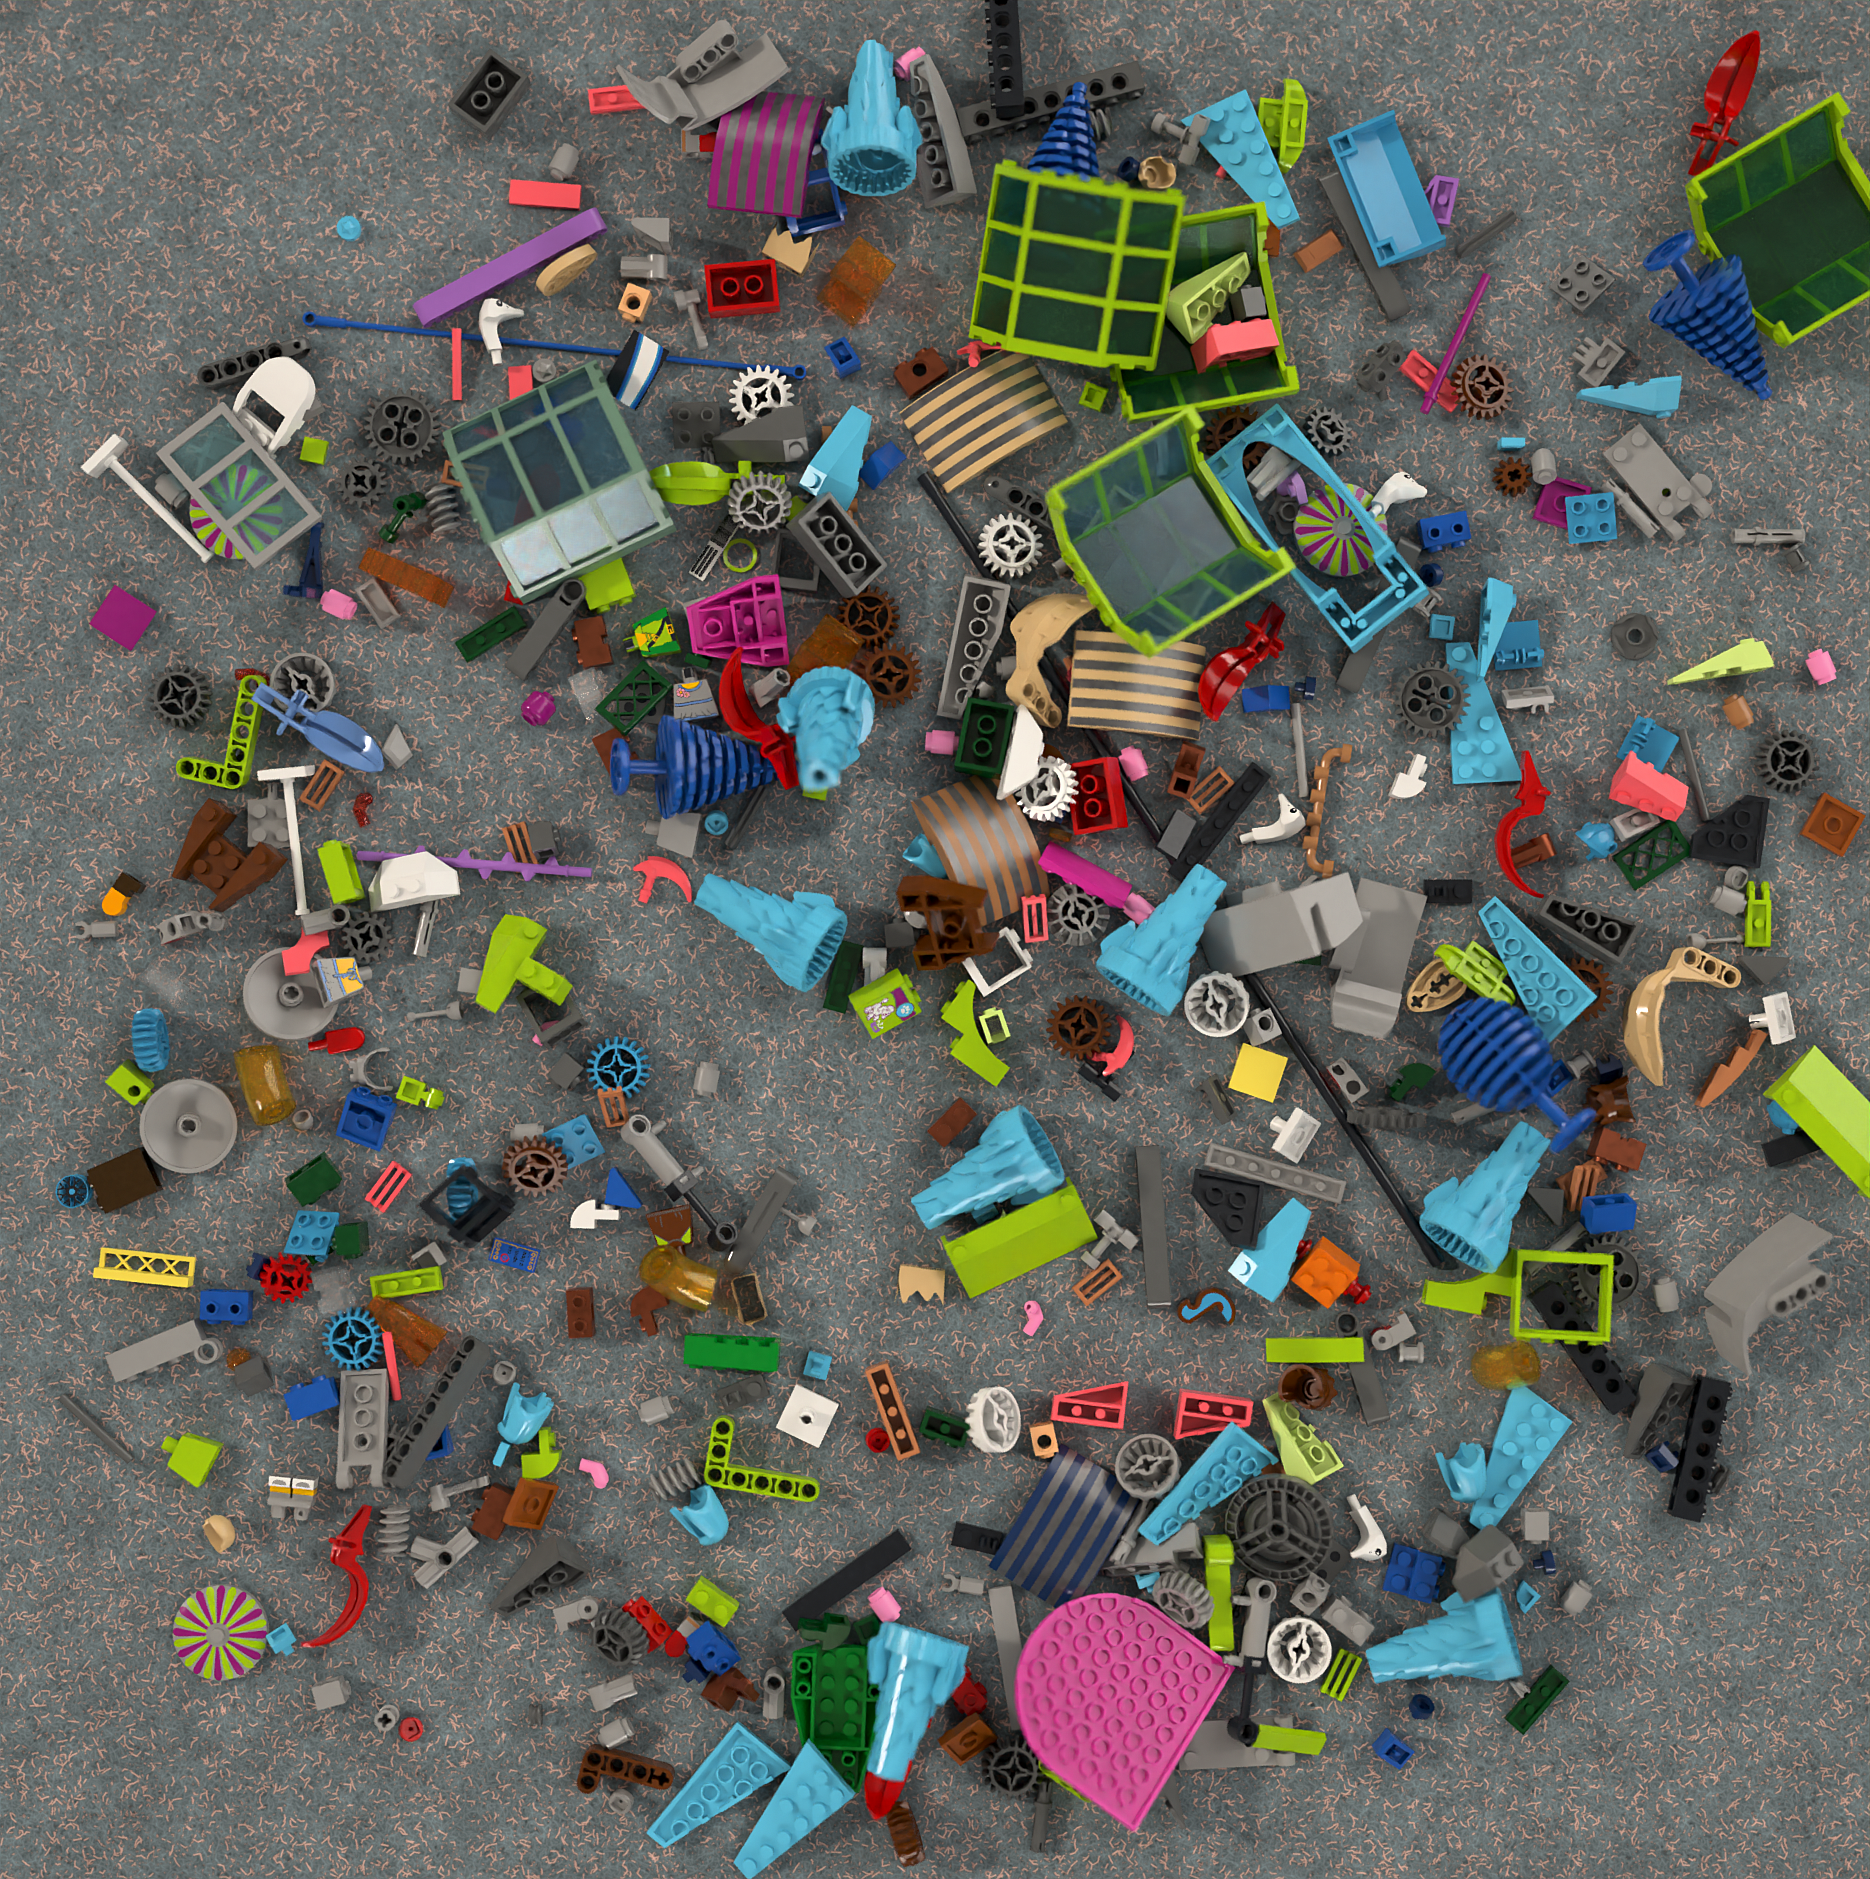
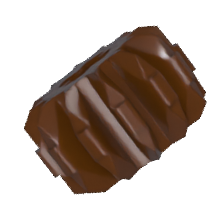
M1509 457L1507 463L1501 460L1498 463L1499 467L1493 469L1494 474L1497 476L1492 478V482H1499L1495 490L1498 491L1503 488L1502 496L1504 497L1509 491L1512 498H1515L1517 493L1523 495L1526 492L1525 487H1530L1532 484L1528 479L1533 476V473L1526 472L1530 467L1529 464L1521 466L1522 458H1519L1515 463L1513 457ZM1511 473H1514L1516 475L1514 478H1517L1513 482L1509 480L1510 476L1508 477Z

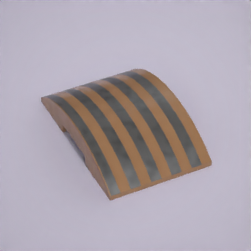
M974 775L912 801L911 805L929 844H934L949 880L988 889L989 893L982 908L977 909L980 924L983 927L1021 910V897L1026 896V898H1030L1031 895L1039 897L1040 894H1044L1048 898L1050 897V890L1046 871L1038 863L1041 854L1014 796L1010 794L1002 800L996 799L1000 780Z

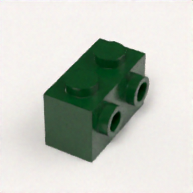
M325 1151L285 1178L287 1188L302 1207L307 1204L312 1205L321 1198V1194L327 1190L332 1191L340 1185V1181H342L341 1172Z
M368 1222L344 1223L334 1227L335 1236H332V1248L336 1250L337 1256L344 1255V1259H355L363 1256V1252L370 1250Z
M928 1405L919 1426V1432L922 1433L923 1437L934 1441L936 1438L943 1440L945 1445L956 1449L958 1446L964 1448L968 1437L967 1431L971 1429L970 1423H965V1419Z

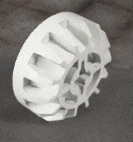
M1213 971L1207 975L1204 973L1195 982L1193 981L1186 994L1184 1002L1186 1016L1191 1025L1205 1035L1213 1037L1230 1035L1237 1031L1246 1020L1250 1009L1249 993L1243 988V982L1232 978L1230 973L1226 975L1219 974L1218 971ZM1219 985L1228 987L1233 994L1228 995L1226 991L1220 989ZM1209 988L1208 1000L1203 1001V994ZM1235 998L1234 1008L1227 1012L1230 999Z
M1003 1387L982 1388L970 1399L971 1404L966 1408L970 1416L965 1419V1423H970L971 1428L967 1433L970 1437H974L972 1442L983 1452L1008 1451L1015 1445L1020 1433L1021 1418L1018 1404L1014 1396Z
M1295 1615L1292 1618H1283L1282 1622L1271 1628V1633L1266 1640V1655L1271 1667L1281 1678L1289 1682H1310L1318 1678L1329 1665L1332 1654L1330 1639L1323 1627L1310 1617L1305 1618L1301 1615ZM1296 1630L1295 1636L1290 1637L1287 1642L1282 1641L1286 1633ZM1306 1633L1309 1634L1313 1641V1648L1309 1647L1306 1642ZM1280 1644L1286 1645L1290 1655L1289 1660L1283 1656ZM1301 1644L1303 1650L1299 1649L1298 1653H1296L1293 1647H1298Z

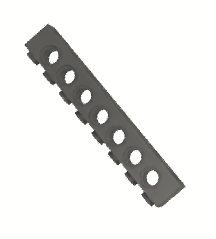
M1138 60L1023 91L1024 107L1030 106L1034 109V112L1032 114H1025L1022 117H1012L1009 120L996 118V109H991V100L956 109V116L965 142L969 141V144L981 142L983 137L992 136V138H998L1005 135V131L1014 129L1015 132H1020L1027 129L1028 125L1037 123V126L1048 124L1050 119L1056 118L1055 116L1059 109L1064 107L1062 104L1066 97L1073 94L1072 88L1076 82H1082L1087 85L1084 98L1085 100L1088 99L1090 104L1089 111L1092 112L1098 106H1115L1120 100L1135 101L1141 98L1145 90ZM1121 82L1125 88L1117 90L1113 87V84ZM1098 88L1102 91V94L1094 96L1090 93V90ZM1048 100H1053L1056 102L1057 106L1054 108H1048L1045 105V102ZM984 118L989 121V124L982 127L977 124V121Z

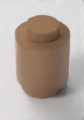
M1735 693L1724 699L1725 704L1721 707L1731 725L1735 726L1737 730L1754 722L1752 717L1754 714L1743 695L1738 696Z

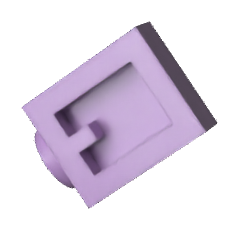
M1297 470L1276 488L1277 494L1282 496L1289 494L1291 498L1295 497L1299 505L1308 502L1304 482Z

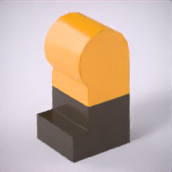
M122 872L103 899V911L112 916L124 914L127 910V903L133 894H142L147 886L129 873Z

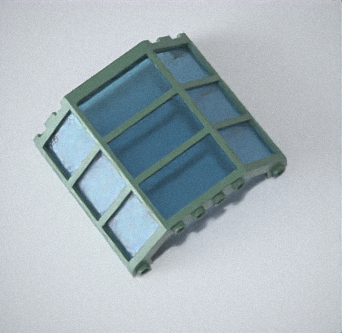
M596 359L443 432L445 439L443 445L454 466L450 470L456 482L461 481L464 489H461L460 492L465 502H470L473 507L470 514L476 524L480 523L483 531L479 532L485 545L490 544L511 583L509 588L514 598H519L524 604L560 587L566 580L577 579L677 531L656 487L651 489L654 486L652 478Z

